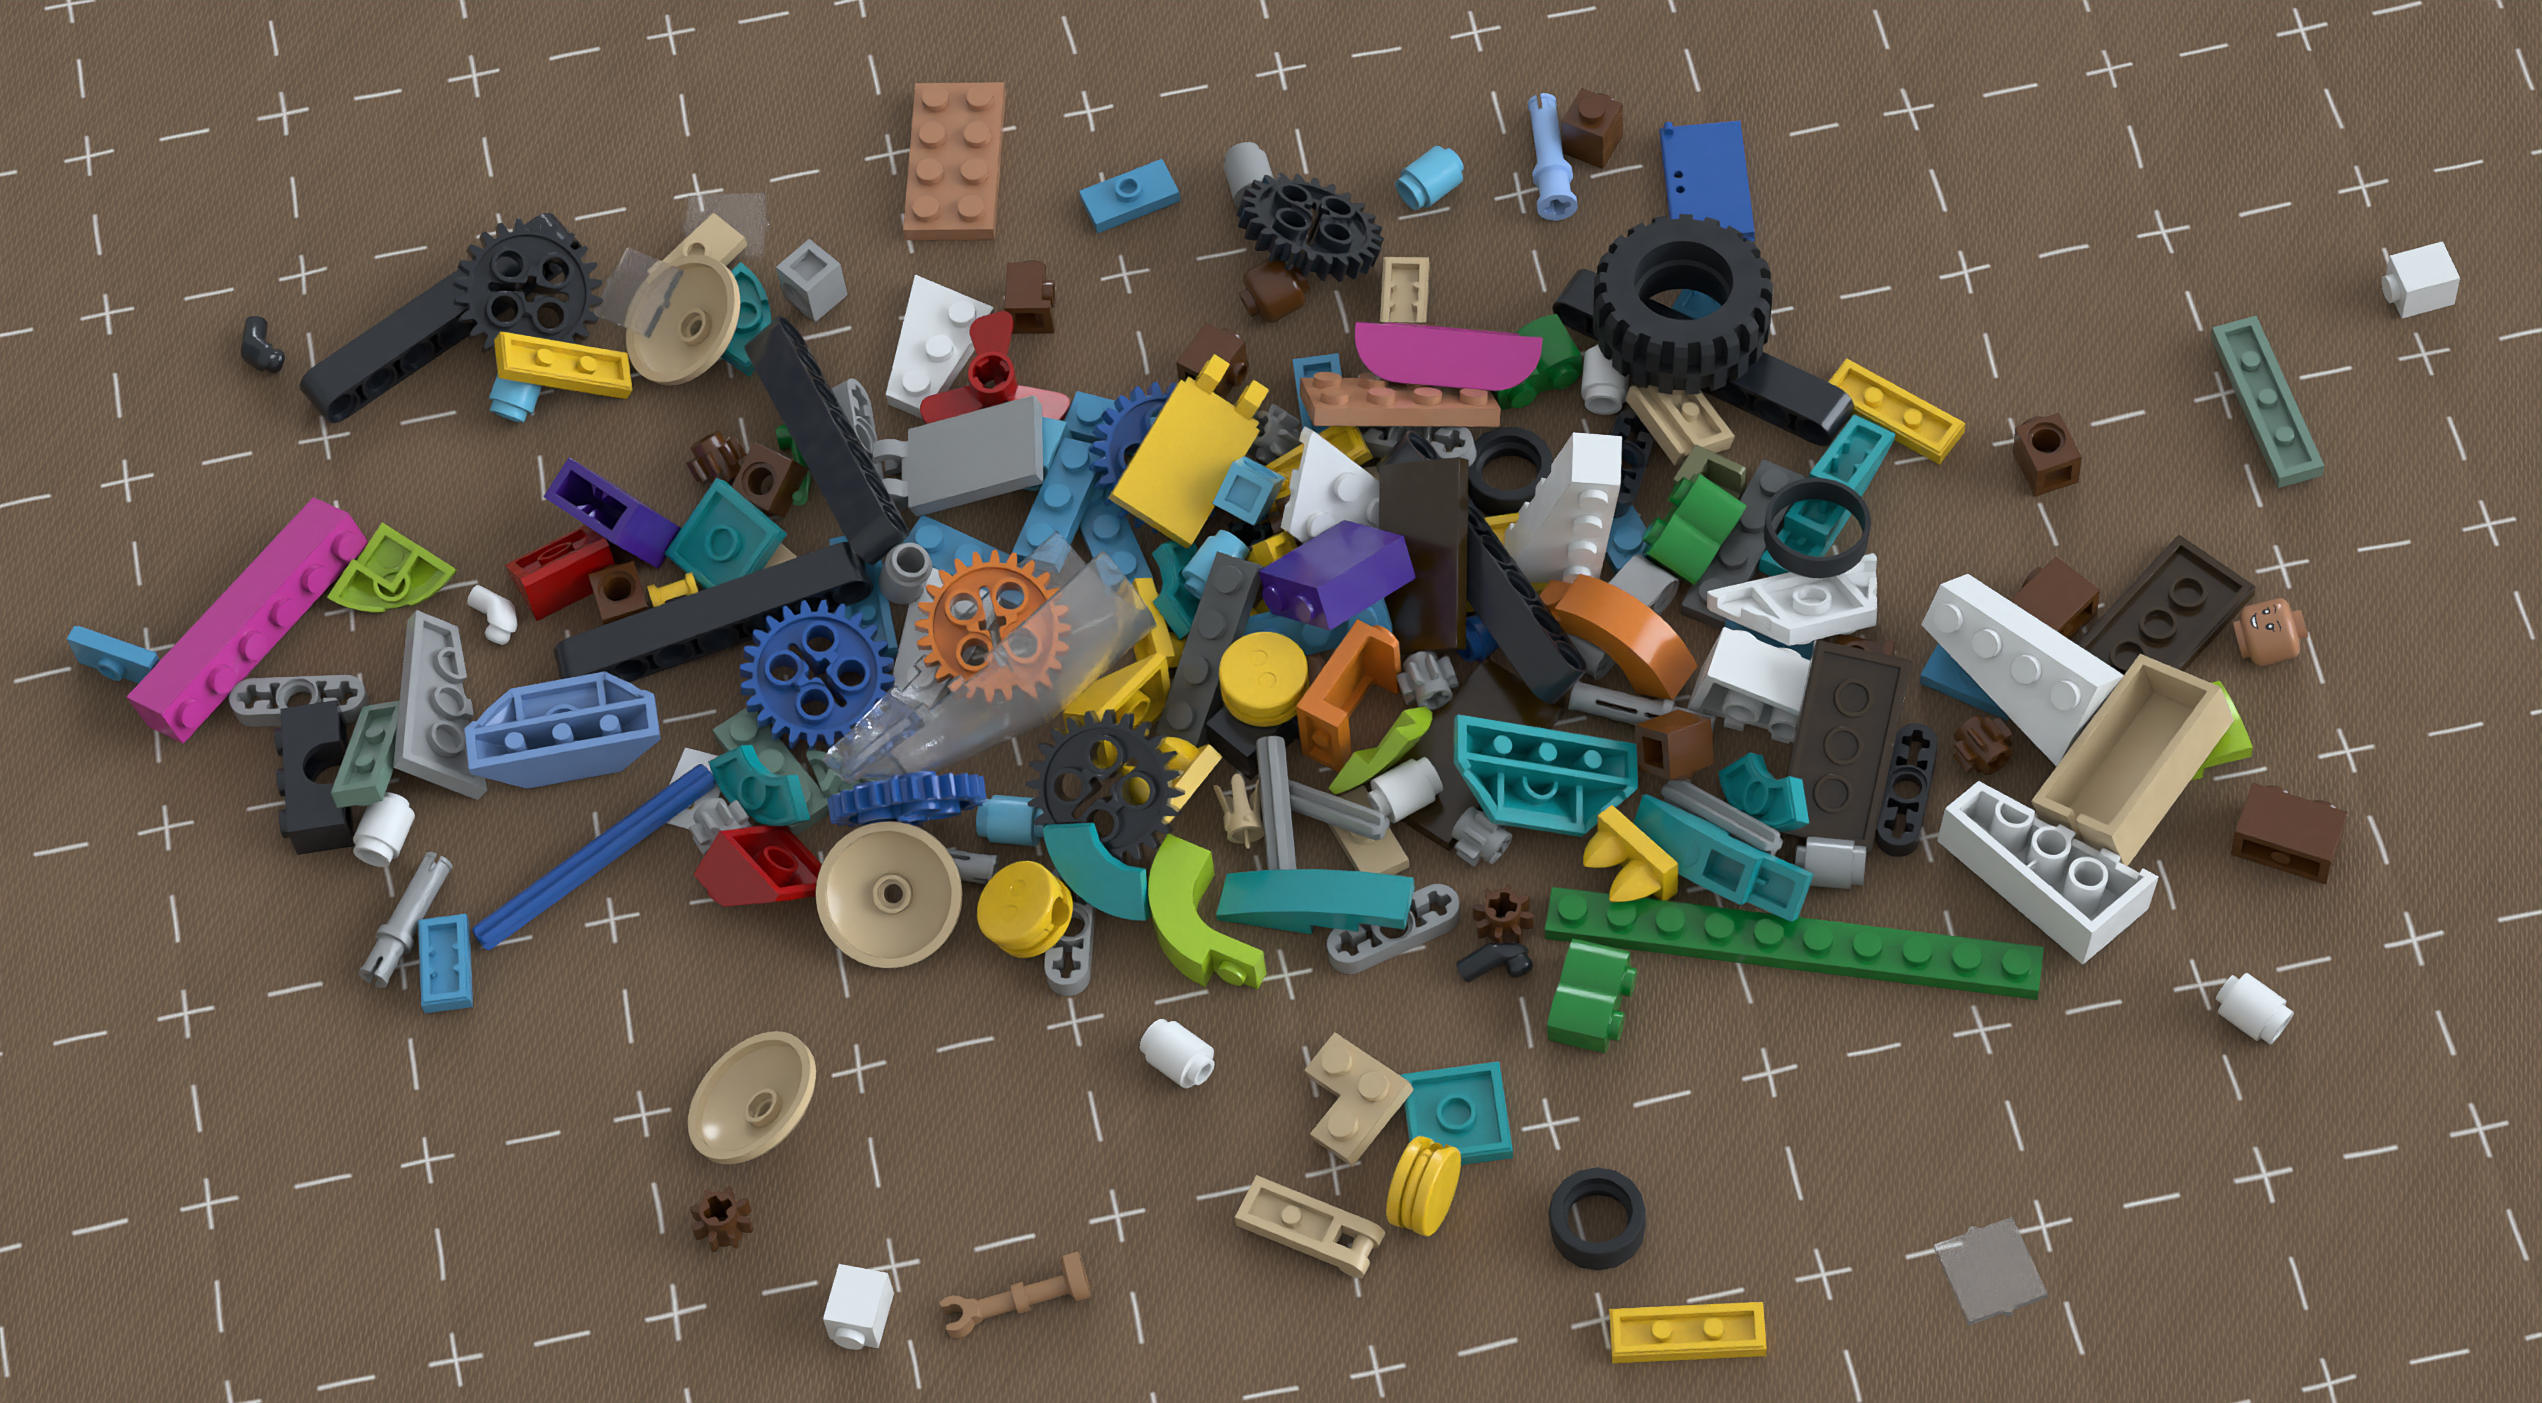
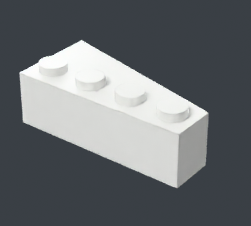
M1573 432L1551 464V473L1548 478H1541L1536 486L1535 496L1532 501L1524 503L1519 510V519L1516 524L1510 523L1506 529L1504 547L1529 582L1549 583L1552 579L1573 584L1579 574L1600 579L1621 484L1622 436Z
M1969 574L1940 584L1921 624L2056 767L2124 676Z
M1723 627L1701 667L1687 709L1725 718L1724 727L1743 731L1745 724L1768 729L1771 733V739L1789 744L1794 739L1810 660L1802 658L1799 653L1792 649L1777 648L1761 642L1746 631L1731 630Z
M1978 781L1945 808L1937 841L2082 965L2149 909L2158 876L2145 869H2142L2139 873L2120 863L2121 856L2104 847L2099 852L2075 839L2076 832L2061 824L2055 827L2034 817V810Z

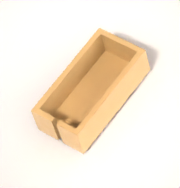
M2140 654L2031 802L2039 819L2051 826L2063 825L2076 832L2075 839L2099 852L2103 847L2121 856L2120 863L2128 866L2234 720L2221 687Z

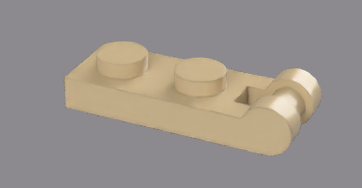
M1256 1175L1235 1216L1236 1226L1337 1266L1345 1274L1355 1278L1364 1277L1370 1265L1368 1256L1372 1248L1376 1249L1379 1247L1385 1235V1231L1376 1223ZM1342 1233L1354 1238L1350 1248L1337 1244Z

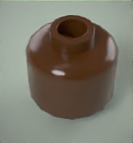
M1267 259L1248 269L1243 275L1245 289L1238 293L1248 314L1253 317L1259 313L1267 323H1275L1301 309L1306 302L1305 293L1310 291L1306 278L1302 276L1300 268L1294 266L1291 270L1287 271L1284 268V261L1279 259L1270 262Z

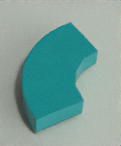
M740 262L731 271L737 281L740 293L739 318L733 338L721 358L747 376H750L755 371V368L745 351V345L772 322V315L762 284L754 273Z
M1171 540L1161 544L1152 553L1160 568L1163 581L1161 594L1153 603L1179 640L1189 634L1200 600L1185 589L1184 584L1186 580L1182 575L1183 569L1196 554L1198 548L1194 542L1186 549Z
M741 745L708 761L714 779L729 803L731 804L738 800L745 812L753 817L756 822L769 826H787L811 820L798 774L780 776L771 773L759 761L752 745Z
M1750 752L1718 772L1723 793L1728 803L1736 809L1778 832L1793 831L1809 824L1802 779L1788 776L1776 780L1767 770L1763 755Z
M1094 823L1048 824L1043 828L1046 847L1054 866L1067 885L1078 896L1095 908L1116 917L1144 921L1151 917L1146 869L1127 866L1110 855L1100 842Z

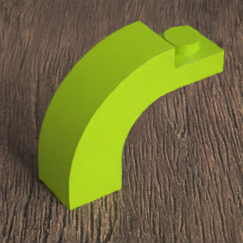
M1167 834L1154 858L1148 881V896L1153 926L1163 952L1181 973L1206 987L1215 971L1224 981L1232 985L1241 986L1246 984L1258 989L1267 974L1263 951L1213 930L1197 914L1199 902L1215 875L1211 851Z

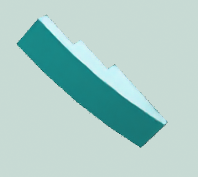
M1853 415L1809 473V478H1826L1838 481L1852 488L1862 497L1894 442L1895 433L1857 415ZM1809 499L1798 501L1793 504L1785 515L1783 529L1777 537L1787 547L1798 553L1824 557L1848 521L1851 513L1844 507L1826 500ZM1768 550L1761 556L1759 571L1771 577L1790 572L1781 567L1771 557Z
M1283 869L1227 873L1216 918L1219 921L1312 934L1314 926L1358 932L1360 923L1405 930L1415 888L1414 878L1361 871Z

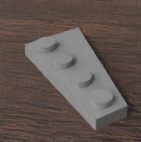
M416 610L407 620L393 767L479 800L487 791L484 777L472 775L469 771L464 728L470 724L469 720L474 714L471 699L466 698L462 683L467 678L459 629L455 625Z

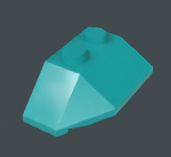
M1459 714L1454 717V764L1491 823L1582 837L1598 823V815L1611 805L1616 808L1638 789L1637 748L1635 743Z

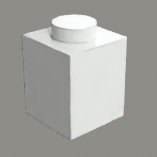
M2442 241L2390 255L2386 276L2382 277V289L2386 300L2389 303L2394 302L2401 318H2406L2454 305L2460 277Z
M843 1264L838 1265L823 1317L829 1338L834 1340L836 1344L853 1350L862 1349L863 1346L879 1348L894 1296L888 1273Z

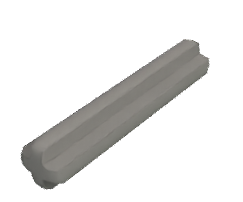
M1278 736L1262 737L1257 739L1256 749L1267 869H1296L1285 741L1282 737Z
M1288 779L1292 811L1375 841L1384 838L1390 821L1382 812Z
M1669 780L1662 787L1661 794L1664 796L1666 803L1719 826L1731 833L1732 838L1773 856L1781 848L1783 840L1780 838V833L1777 830L1685 780Z

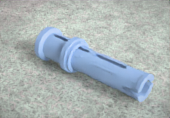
M1541 93L1542 109L1538 106L1536 95L1528 101L1537 164L1532 172L1533 183L1539 188L1540 194L1536 203L1538 214L1544 219L1557 221L1572 216L1576 212L1578 205L1576 196L1570 189V182L1573 179L1572 166L1563 157L1556 98L1551 94Z

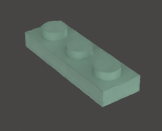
M399 701L362 707L331 791L337 808L353 805L368 806L383 800L394 769Z
M745 708L712 729L714 738L725 752L741 745H752L759 761L771 773L780 776L798 774L811 820L801 824L787 825L788 829L797 836L829 815L827 797L825 798L822 790L780 739L776 741L771 739V727L769 725L762 728L757 727L758 711L748 713Z

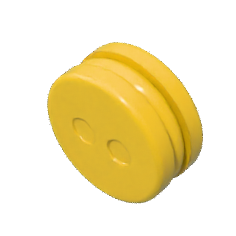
M1274 632L1251 633L1232 643L1220 661L1219 681L1222 699L1229 712L1238 720L1253 726L1269 727L1282 724L1297 715L1296 706L1309 689L1310 681L1306 657L1302 649L1293 640Z
M1033 861L1012 863L998 871L984 887L977 906L978 925L988 939L1009 955L1017 958L1034 957L1049 950L1065 933L1073 911L1072 896L1068 887L1041 864Z
M1417 1136L1408 1144L1398 1162L1389 1188L1386 1216L1391 1225L1400 1228L1406 1227L1426 1237L1436 1232L1449 1210L1459 1179L1461 1155L1456 1147L1447 1144L1443 1147L1442 1144L1436 1143L1433 1139L1424 1136Z

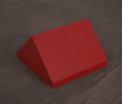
M584 525L506 564L505 567L535 620L539 621L593 594L588 574L601 571L606 566L615 564L606 538L587 525Z

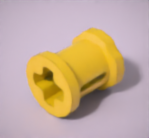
M692 572L685 574L684 580L658 588L654 584L647 586L653 607L665 604L666 600L698 592Z

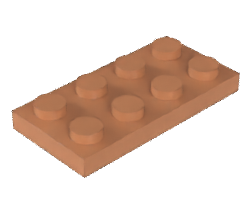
M1004 82L915 83L903 225L905 240H995L1006 97Z
M1319 372L1314 374V378H1300L1299 396L1314 426H1500L1501 408L1490 390L1392 382L1375 375L1373 372L1362 373L1360 378H1342L1341 375L1332 372Z

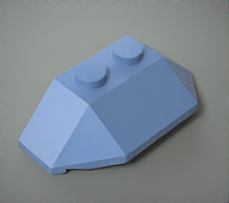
M607 672L512 688L487 708L477 721H472L464 728L469 771L472 775L526 789L621 772L661 740L654 694L647 690H640L631 683Z

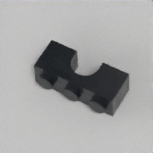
M333 700L281 708V727L274 729V739L278 755L283 756L284 767L276 771L279 794L281 797H285L286 809L279 810V826L282 837L290 838L297 855L355 846L353 841L352 806L337 808L331 795L334 783H314L319 774L324 770L342 764L348 747L347 722L338 701Z

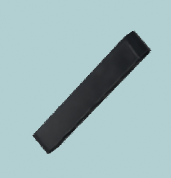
M543 213L524 225L525 230H530L532 223L538 218L541 223V232L547 233L550 227L556 223L558 224L557 238L562 240L570 234V231L552 213ZM574 237L570 247L576 250L582 247V245ZM509 257L497 259V269L503 276L515 277L519 275V266L515 260ZM553 263L545 264L542 267V274L548 282L563 272L562 268ZM459 269L312 367L306 372L300 382L301 392L328 422L338 423L347 419L468 337L475 327L473 322L459 323L458 321L460 316L468 311L467 307L453 304L456 297L465 294L464 290L454 287L453 282L456 278L467 277V275ZM525 283L521 290L516 291L524 293L525 297L533 293L531 291V284ZM496 284L488 285V290L493 292L516 291L499 287ZM503 301L495 302L491 306V311L496 318L511 308V306Z
M1579 269L1554 302L1552 310L1554 314L1558 315L1564 325L1599 342V339L1594 336L1593 329L1594 277L1597 276V273L1587 269ZM1650 298L1644 302L1650 310L1666 318L1693 320V318ZM1763 352L1755 364H1748V372L1739 379L1733 381L1729 377L1726 379V386L1713 391L1709 387L1700 389L1818 446H1828L1831 444L1854 409L1853 400L1844 390Z
M778 316L745 345V351L849 544L865 562L874 566L893 547L905 540L910 535V532L802 335L787 319Z
M1407 431L1378 462L1376 468L1380 475V465L1442 458L1423 436L1413 431ZM1468 496L1467 601L1529 689L1545 703L1555 704L1587 672V663Z
M841 542L568 637L555 646L553 650L560 679L607 672L630 683L753 640V631L755 629L768 634L766 617L771 616L779 623L782 622L784 606H787L794 615L800 614L801 602L805 600L811 612H817L821 600H826L828 613L837 610L841 604H845V607L858 603L871 595L873 583L866 562L854 551L849 542Z

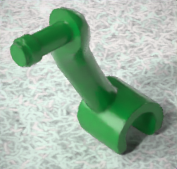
M786 425L778 426L775 432L780 450L791 448L794 461L808 468ZM808 470L799 490L792 495L794 500L792 504L796 507L804 505L808 500L811 484L810 470Z

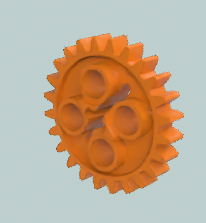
M997 550L992 551L990 561L987 563L982 562L977 551L973 552V566L966 567L958 558L955 559L956 574L951 576L944 570L938 571L939 578L943 584L941 588L929 584L926 586V592L933 599V602L918 603V610L928 616V619L915 621V628L917 631L929 634L917 641L918 650H932L923 660L925 667L929 668L940 665L935 675V681L941 683L948 678H952L950 687L952 695H956L963 687L968 688L970 703L976 700L980 692L986 693L989 706H993L996 694L1002 692L1007 702L1012 704L1014 699L1013 690L1020 688L1027 697L1032 696L1029 682L1034 679L1039 684L1046 686L1048 681L1043 669L1045 667L1055 671L1060 669V663L1052 656L1053 653L1063 654L1068 651V645L1057 639V637L1070 634V625L1057 622V620L1069 614L1068 606L1054 605L1062 596V590L1060 588L1046 590L1045 588L1051 580L1050 574L1046 572L1035 578L1033 576L1035 562L1031 560L1021 569L1017 567V553L1014 552L1010 555L1006 564L1000 563ZM981 588L989 590L997 625L1001 626L999 627V634L1006 660L1004 668L997 666L990 633L988 630H984L987 623L980 596ZM1006 590H1016L1024 597L1023 603L1015 609H1005L998 604L997 600L1001 593ZM960 601H970L976 605L977 612L969 620H959L951 614L952 607ZM1018 635H1026L1034 640L1035 646L1030 653L1017 655L1009 649V642ZM971 646H980L989 655L983 664L970 666L962 660L963 652Z

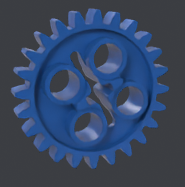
M1153 382L1147 389V396L1139 386H1136L1130 392V400L1120 395L1114 401L1116 410L1107 408L1102 413L1101 417L1106 424H1098L1092 433L1103 441L1093 442L1088 448L1089 452L1100 456V459L1094 461L1089 466V470L1103 473V477L1094 485L1095 489L1109 488L1112 492L1127 467L1123 459L1124 453L1130 452L1135 454L1151 427L1150 417L1158 416L1175 388L1176 383L1172 382L1167 387L1165 393L1162 394L1158 383ZM1108 497L1104 502L1106 506L1114 503ZM1121 507L1118 518L1122 519L1130 512ZM1214 508L1206 521L1210 520L1216 514ZM1135 516L1134 528L1138 529L1145 522ZM1152 527L1153 533L1157 534L1159 531Z
M805 600L801 602L800 614L794 615L787 606H784L783 621L780 623L771 616L766 617L768 634L756 629L753 631V641L758 647H744V657L752 663L740 664V676L749 679L740 684L741 695L753 696L746 702L748 713L761 711L757 717L758 728L773 724L771 739L773 741H776L786 733L789 735L790 749H794L800 739L807 740L809 751L815 750L817 741H824L827 750L833 752L834 739L840 737L850 747L852 746V731L856 730L859 734L867 737L869 735V726L866 720L877 723L882 721V712L877 706L889 707L891 704V695L884 690L894 688L895 677L885 673L894 669V659L881 657L888 651L887 640L873 642L878 630L875 624L865 629L861 628L863 613L859 612L849 620L845 618V604H841L834 614L828 613L826 600H821L817 612H811ZM823 637L828 639L832 646L826 651L817 652L812 650L808 643L814 638ZM790 646L797 647V649L801 652L803 659L801 660V658L798 655H796L792 651H789L788 648ZM780 666H786L793 669L796 675L788 681H780L775 679L771 672ZM809 668L816 675L826 673V686L818 677L809 680ZM846 672H856L864 680L861 684L850 687L841 683L838 678ZM832 692L841 701L846 702L845 707L838 706L833 700ZM809 701H819L827 707V710L821 715L812 716L805 713L802 707Z
M921 771L904 775H892L891 779L860 783L853 786L852 790H841L839 794H832L831 798H827L830 822L831 824H837V826H865L885 821L921 826L924 825L923 822L928 820L956 817L961 815V811L973 810L974 807L983 806V803L987 802L984 777H978V774L968 775V773L953 775V773L936 776L934 771Z

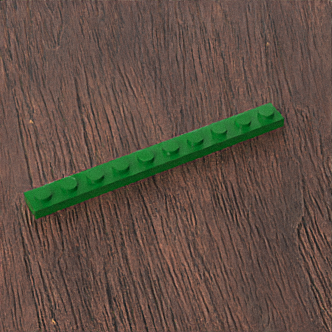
M1552 887L1545 925V939L1571 942L1572 938L1614 948L2038 1000L2044 947L1803 917H1798V919L1791 922L1770 913L1648 898L1626 902H1610L1609 894L1558 887Z

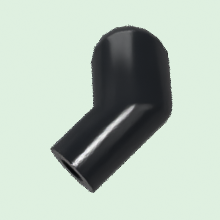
M250 316L245 321L241 356L245 362L258 371L263 372L266 369L271 373H277L283 367L285 354L280 349H273L272 344L266 341L268 322L262 317Z
M1491 942L1456 962L1459 973L1468 983L1495 967L1506 966L1509 976L1513 978L1521 977L1533 968V962L1527 955L1530 951L1521 943Z

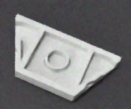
M1304 427L1299 439L1300 442L1304 443L1299 470L1293 469L1289 486L1291 496L1289 502L1285 505L1281 528L1302 544L1343 520L1379 529L1380 481L1316 432Z
M1874 553L1864 555L1861 561L1851 570L1829 578H1808L1789 572L1707 591V608L1711 612L1788 646L1795 644L1804 645L1816 639L1838 634H1851L1859 629L1876 626L1877 557Z

